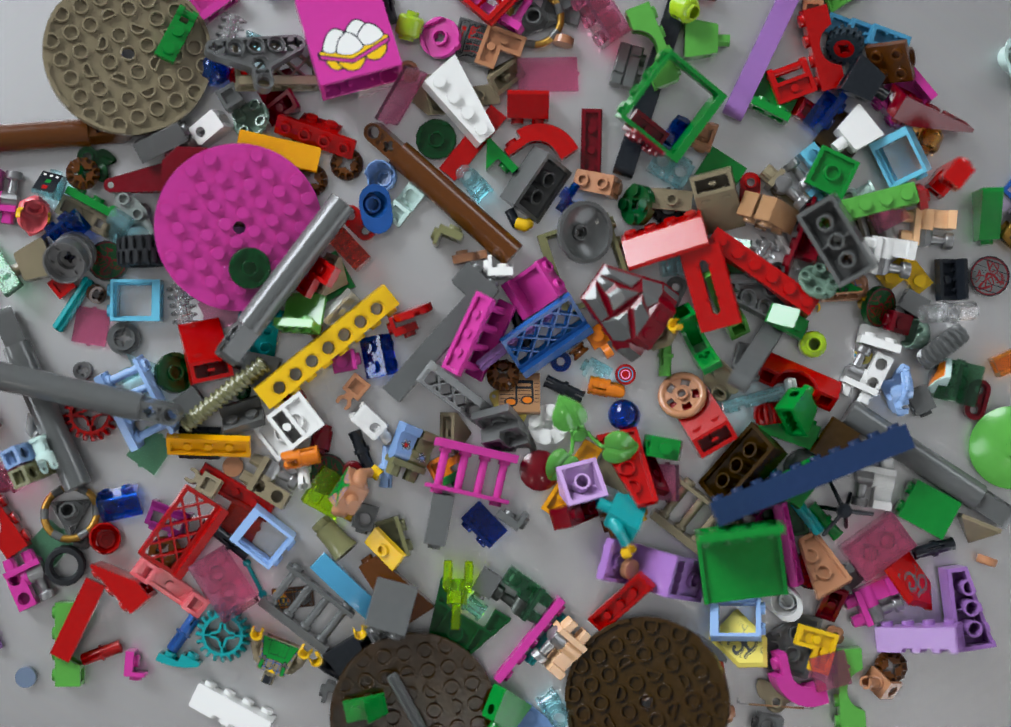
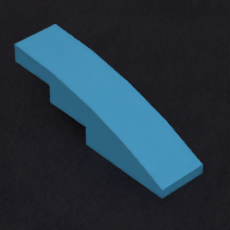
M833 12L829 13L831 25L823 32L829 35L830 31L834 30V27L838 26L840 28L842 24L845 27L849 24L851 28L855 26L858 28L857 31H861L862 36H864V47L867 44L907 39L909 46L912 38L876 23L869 24L856 18L849 19Z
M324 552L310 568L366 619L372 595L351 574Z

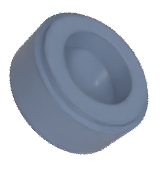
M30 666L20 668L15 674V681L22 688L31 687L38 678L36 670Z

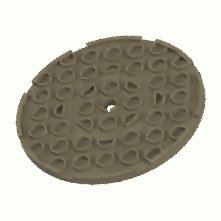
M62 0L56 5L49 17L42 43L44 70L51 89L72 115L85 124L110 134L122 136L147 135L155 133L178 120H182L199 103L207 88L213 61L207 59L204 55L205 45L211 39L200 14L173 65L155 56L154 52L179 5L186 6V9L192 13L193 11L199 13L189 0ZM184 17L180 19V21L185 24H187L189 21ZM127 49L132 50L134 57L132 59L122 56L123 51Z

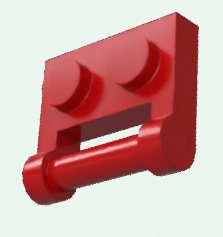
M805 57L799 58L797 62L781 68L765 71L766 78L770 83L778 105L818 91ZM799 69L803 72L801 75L780 83L776 80L780 76Z

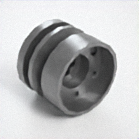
M75 231L66 232L45 249L42 256V265L49 277L56 282L63 284L74 283L94 265L97 259V250L92 240L83 233Z

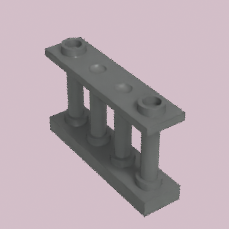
M289 562L286 569L290 573L272 596L269 595L267 597L264 595L258 602V605L321 654H325L329 648L327 643L328 637L345 615L352 619L355 612L345 600L341 602L303 573V567L296 562L294 564ZM298 577L307 585L289 608L281 609L277 606L279 604L278 600L295 578ZM314 589L323 598L306 620L299 622L294 618V613ZM329 602H331L340 610L323 632L316 635L311 631V625Z

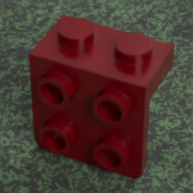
M636 109L629 118L660 144H663L670 135L639 109ZM625 124L621 128L626 132L624 136L633 143L641 144L640 149L648 155L652 154L655 157L657 155L665 156L666 152L637 129L628 127Z

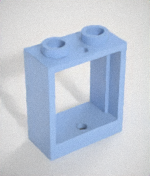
M257 503L229 540L269 570L273 565L276 567L283 559L281 554L285 550L290 551L296 543L294 538L297 533ZM259 515L287 536L271 557L243 537Z
M760 597L710 603L711 641L762 642V635H766V624L761 621V615H765V602H761ZM720 606H756V633H720Z

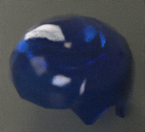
M206 57L204 58L202 76L209 80L207 85L209 87H218L224 84L230 77L231 68L211 61Z
M620 399L615 401L608 410L609 422L619 430L636 427L640 422L641 412L638 406L630 400Z

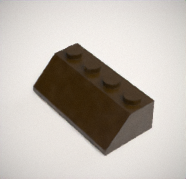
M751 422L698 483L710 498L722 493L725 497L732 494L731 489L741 485L744 489L751 486V481L761 477L765 481L788 453L775 439L754 422Z

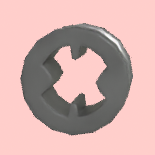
M78 362L73 367V375L77 379L85 380L93 375V366L89 362ZM81 365L83 368L87 367L88 372H85L86 376L78 372L81 369Z

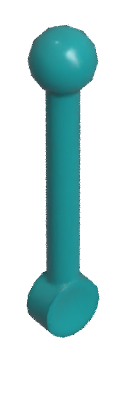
M245 559L243 565L247 567L259 591L258 596L260 598L264 595L267 596V592L262 589L251 567V561Z

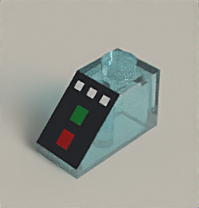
M50 169V172L42 171L31 192L47 199L60 201L68 180L62 176L63 172L54 169Z

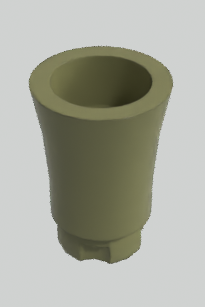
M327 515L322 517L312 527L313 531L317 533L316 536L328 549L335 562L342 559L357 545V542L348 536Z

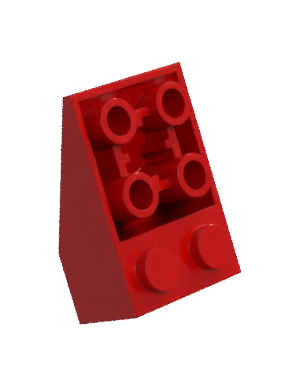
M219 317L178 325L190 386L234 376L233 367L215 354L217 346L224 338Z
M707 386V399L702 410L690 418L677 419L699 458L706 457L738 438ZM692 390V398L699 397L698 390ZM674 401L669 404L672 408L677 405ZM690 402L686 405H682L683 410H687L692 407Z
M104 561L90 565L92 575L98 581L102 580L106 585L105 590L112 597L115 596L120 601L118 604L126 613H134L158 594L152 586L144 584L129 574L127 570Z

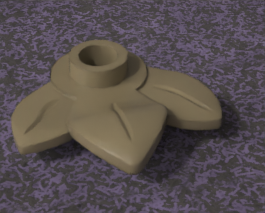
M722 364V367L714 370L713 373L711 372L705 376L703 374L704 384L711 389L714 399L720 402L728 400L731 394L739 392L738 389L726 383L732 372L724 364Z
M757 679L756 690L758 696L765 700V704L772 705V707H767V709L773 713L783 711L785 708L780 707L786 706L791 701L781 696L773 688L770 681ZM774 698L779 700V706L773 704Z

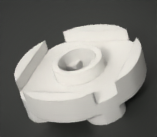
M554 404L540 405V414H531L528 419L530 435L534 440L543 445L556 444L562 441L567 432L556 429L554 425H552V430L543 428L545 419L552 420Z

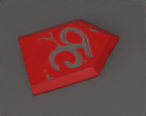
M905 549L884 571L908 605L919 606L924 610L932 611L931 582L909 550Z

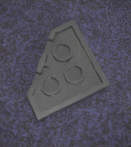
M802 613L798 620L785 622L766 633L765 636L768 638V668L766 669L773 670L770 663L772 658L770 651L780 649L787 653L791 675L808 679L810 670L806 669L812 649L793 643L798 623L820 629L823 619Z

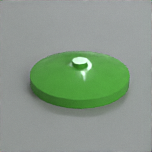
M1011 406L999 407L985 414L973 428L969 440L970 459L976 471L989 483L1005 489H1011Z

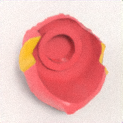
M33 195L19 202L15 217L18 225L29 236H33L45 230L48 224H50L52 213H50V205L42 197Z

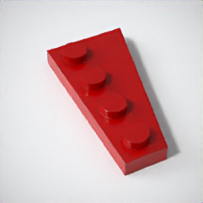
M637 427L618 430L628 433L639 444V448L630 459L622 463H611L637 508L658 504L659 500ZM609 433L596 435V439L604 444V439Z

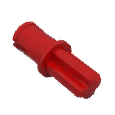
M117 640L107 645H98V648L82 653L80 656L83 665H87L101 659L105 661L110 656L122 653V644Z

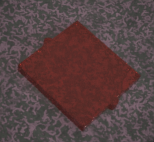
M234 497L228 508L229 513L221 523V527L230 534H233L254 507ZM260 515L243 535L251 543L257 532L261 530L260 525L263 518Z

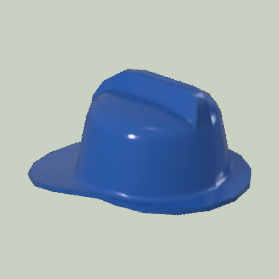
M380 184L366 186L359 195V209L363 225L372 233H384L391 227L393 222L389 192Z

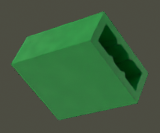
M918 479L909 481L904 488L906 493L903 499H899L894 507V510H896L894 515L943 540L962 503Z

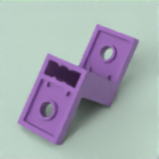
M606 538L596 578L603 581L626 584L629 580L620 575V566L625 559L621 556L620 550L622 546L618 539ZM630 542V545L636 546V552L632 553L633 556L631 558L638 561L639 571L641 570L656 584L650 591L651 593L666 598L701 603L703 591L698 559L683 557L644 544Z

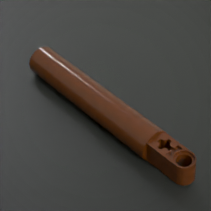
M79 119L0 124V152L125 143L132 138V136L115 135L100 131Z
M370 123L365 126L364 137L390 160L389 163L482 247L487 249L500 263H508L522 248L523 245L408 142L403 143L382 123ZM374 126L379 130L377 138L371 134V129ZM388 142H393L392 148L394 149H388Z

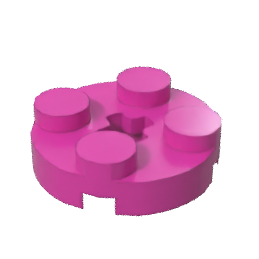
M439 16L425 23L423 26L424 30L420 34V44L428 55L434 59H445L460 49L461 32L452 20ZM441 33L443 36L445 35V38L442 42H436V39H438V34Z

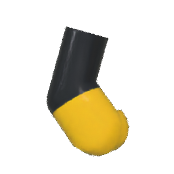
M514 207L505 211L512 228L525 232L533 227V221L530 218L518 217Z

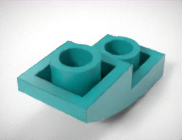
M169 649L159 652L156 661L163 664L182 668L199 667L204 661L199 658L200 655L196 652L185 651L179 658L177 653H173Z

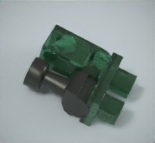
M511 564L501 581L518 593L513 597L505 592L506 588L498 584L491 598L495 601L501 599L511 607L514 615L523 621L528 620L537 624L542 614L534 609L539 602L548 608L553 598L546 592L543 586Z

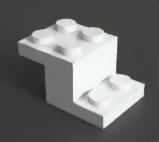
M299 391L266 416V425L254 428L253 430L277 462H280V453L298 448L311 438L312 434L323 427L325 423Z

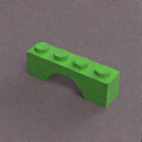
M649 1L625 10L624 16L631 33L647 37L655 46L656 55L661 50L672 49L669 44L666 45L664 37H666L664 28L662 25H658L656 20L658 18L657 11L654 6L651 7ZM667 61L652 81L654 91L678 83L681 71L671 61Z
M915 182L841 200L853 221L880 212L914 206L920 202Z
M58 601L52 607V618L55 619V627L52 628V639H55V641L74 601ZM52 655V660H55V668L52 670V680L55 681V687H80L85 684V665L73 656L70 662H66Z
M858 645L836 647L831 664L834 665L831 682L832 686H835V694L832 695V701L837 711V715H834V726L866 727L865 710L852 704L847 692L851 677L863 669L862 648Z

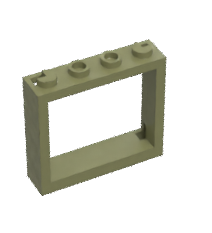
M611 216L610 220L613 228L611 248L618 268L628 271L625 255L622 256L620 250L623 247L621 238L615 235L614 228H616V223L613 216ZM556 229L538 235L537 240L543 257L546 256L553 264L554 270L559 277L548 244V240L557 238ZM567 301L561 305V309L568 311L569 304ZM583 302L577 304L580 310L586 308Z

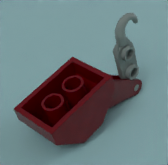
M177 146L175 149L173 148L164 154L165 158L162 160V163L106 179L104 181V189L115 195L116 205L133 223L144 227L149 235H154V225L150 221L146 208L133 194H161L163 187L178 167L192 156L208 148Z

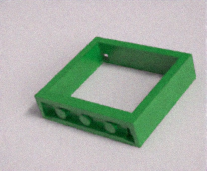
M665 49L656 55V62L653 66L648 67L644 71L641 82L632 87L626 102H621L617 107L615 117L626 126L637 129L666 152L664 157L669 161L678 163L727 98V95L672 49ZM668 60L711 95L670 150L666 149L627 117L628 113Z

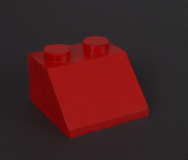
M507 90L508 122H511L512 125H523V122H532V124L548 122L549 90Z

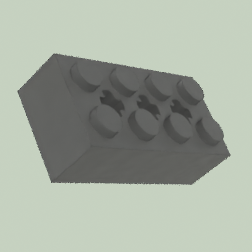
M836 191L796 215L839 288L878 266L877 258ZM823 217H825L826 219L829 218L831 220V226H829V224H823ZM834 235H836L837 237L840 236L842 240L840 242H834ZM845 253L853 256L852 262L849 259L845 260Z

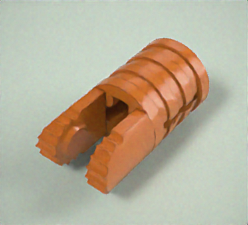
M591 375L587 394L604 396L606 398L608 396L623 398L625 387L623 384L612 382L611 379Z
M318 445L280 453L281 460L285 461L283 465L286 470L321 463Z

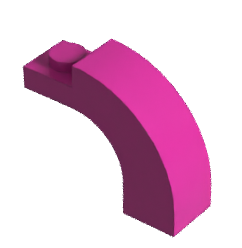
M780 649L770 651L772 656L770 663L775 671L767 674L773 688L781 696L804 707H817L829 703L824 682L813 679L803 683H796L791 675L787 653Z

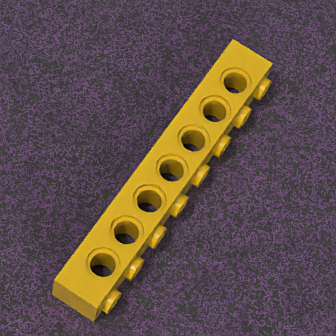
M381 284L324 330L321 335L314 338L256 385L253 390L269 409L272 407L277 409L285 402L283 398L288 394L293 396L301 389L299 385L304 381L308 383L317 376L315 372L320 368L326 369L329 367L336 355L342 356L345 354L352 342L358 343L366 336L364 333L368 329L374 330L382 323L380 320L384 316L390 317L398 310L396 307L399 305V302L388 288ZM374 303H378L381 307L380 312L376 315L371 312V306ZM358 316H362L365 319L364 325L360 328L355 325V319ZM342 329H346L349 332V337L344 341L340 340L338 336ZM326 342H330L333 346L332 351L328 354H325L322 350V346ZM310 355H314L317 359L316 364L312 367L306 364V359ZM295 368L299 369L300 377L297 380H292L290 378V371ZM276 382H283L284 390L281 393H275L273 390Z

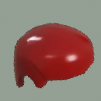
M108 522L97 524L89 534L91 547L102 555L112 554L119 548L122 541L118 528Z

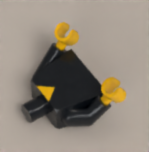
M361 625L362 631H356L353 628L354 634L327 650L322 655L323 658L318 651H315L314 653L317 658L313 660L309 657L310 664L313 667H318L324 673L339 679L348 663L361 650L372 644L366 629H364V625Z

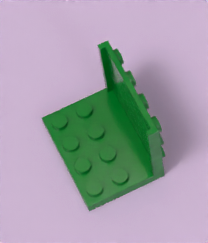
M779 519L694 529L704 605L776 595H789L781 534L785 533V526Z

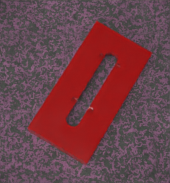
M721 242L711 243L710 246L681 254V263L701 333L742 323V317ZM702 260H705L709 266L720 307L718 314L714 313L700 266Z

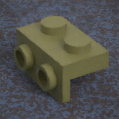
M440 224L439 228L435 227L432 232V244L438 248L442 237L462 245L464 233H462L461 228L450 224L447 227Z
M399 515L375 522L376 527L379 526L406 554V557L411 556L410 551L414 549L411 539H406L404 533L407 530L404 518L400 519Z

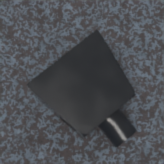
M863 54L855 56L835 89L865 103L871 102L874 96L883 102L890 93L889 90L881 86L886 78L885 74Z

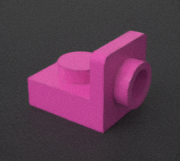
M355 349L348 350L342 356L336 355L332 359L334 374L359 370L358 365L362 364L360 353H356Z
M129 648L125 653L124 676L129 677V680L140 681L148 675V670H136V667L140 666L141 656L137 655L138 649Z

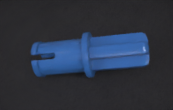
M189 614L182 626L176 629L177 632L167 645V648L171 652L177 653L187 638H191L190 634L201 620L196 617L194 619V616Z

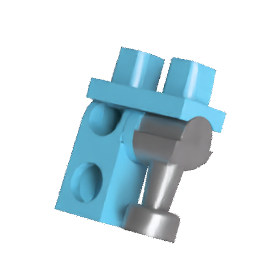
M813 142L796 155L797 157H794L785 164L783 168L787 172H793L799 181L798 188L802 193L805 192L811 200L813 196L817 197L818 202L827 196L823 192L803 183L808 172L805 173L798 166L801 161L810 170L820 149Z

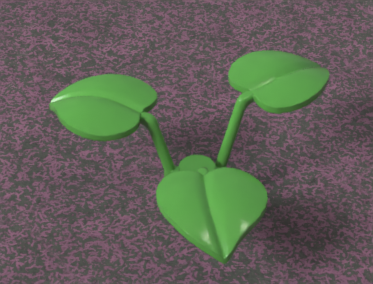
M559 395L552 412V423L556 429L562 432H570L571 445L569 453L565 449L559 448L550 454L546 463L547 478L551 481H557L556 467L579 461L576 456L572 455L575 441L581 442L586 437H589L600 448L604 449L602 456L604 460L610 463H622L630 459L638 450L639 444L628 433L623 431L609 433L604 439V444L600 443L590 431L586 430L584 424L587 422L588 416L585 408L577 401Z

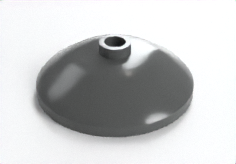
M578 201L569 205L563 211L557 225V239L561 250L569 259L577 263L589 264L600 260L609 250L613 237V228L610 217L604 208L592 201Z

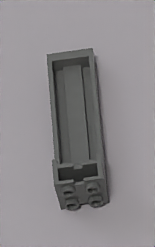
M467 262L451 280L466 296L384 385L383 389L397 402H401L418 383L416 379L431 360L436 363L450 348L476 291L482 292L493 299L499 293L497 288L499 284L491 276L486 278L482 275L483 269L475 262L472 265Z

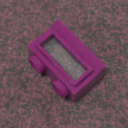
M159 499L152 500L144 523L149 525L148 529L153 530L170 505L161 503ZM182 510L173 511L171 514L172 522L183 519ZM186 512V518L194 517L195 513ZM187 522L188 529L191 525V522ZM184 523L173 525L174 535L186 533ZM170 526L161 528V530L168 532L167 536H171Z

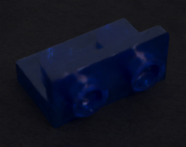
M127 483L113 489L105 488L97 493L96 505L103 523L144 513L138 493V483Z
M480 500L461 517L463 520L461 525L469 533L473 531L478 536L476 540L483 548L487 545L490 549L508 531Z

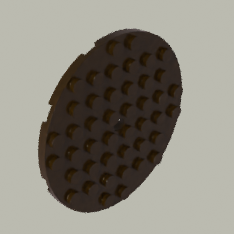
M645 616L614 622L594 634L585 644L588 650L584 654L582 653L571 665L565 687L569 727H728L730 692L724 670L718 658L707 643L697 634L674 621ZM645 695L652 699L649 708L644 707L641 702L642 697Z
M407 632L405 639L400 638V641L384 637L361 650L341 673L335 685L330 705V727H413L387 680V676L397 672L427 727H488L491 721L483 717L482 712L491 692L492 684L479 661L458 643L432 633ZM384 692L388 709L387 715L371 723H368L367 719L351 723L346 722L343 701Z

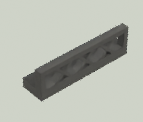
M432 360L416 379L471 422L473 421L471 420L469 407L477 405L480 407L479 411L493 407ZM433 371L436 382H425L424 379ZM450 384V393L441 394L440 385ZM463 394L465 403L456 405L455 396Z

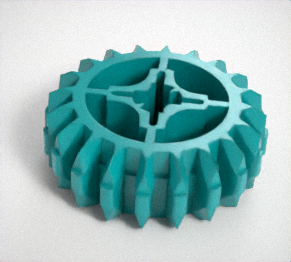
M227 606L222 607V612L219 607H215L214 613L209 610L207 611L208 617H201L205 624H197V627L202 629V631H197L195 635L202 636V638L196 642L197 644H204L200 651L207 649L206 657L214 654L213 661H216L220 656L221 662L224 663L227 656L231 662L234 660V655L239 658L241 657L240 651L244 653L247 651L244 645L251 644V641L246 639V637H250V632H246V630L252 626L251 624L244 625L248 618L244 617L241 620L242 611H239L236 615L234 614L235 607H232L229 612ZM221 618L218 629L208 630L214 619ZM228 619L236 623L239 631L229 626ZM223 629L230 634L225 639L220 634H217L223 631ZM209 637L218 641L220 649L210 642ZM240 638L235 648L227 650L229 639Z

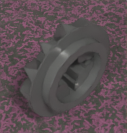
M128 322L114 324L107 334L109 347L112 351L121 355L130 354L135 351L141 340L139 330ZM124 329L126 336L132 338V340H127L125 344L121 340L116 339V337L123 336Z

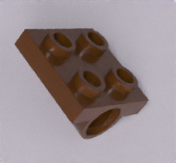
M907 39L866 45L865 52L867 58L886 76L882 84L914 81L916 78L914 71L916 57L913 47L908 46Z

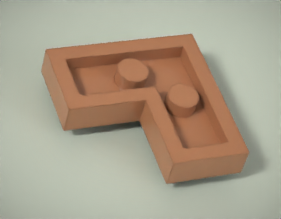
M487 25L474 64L494 70L500 51L520 58L527 37L495 25L492 27Z

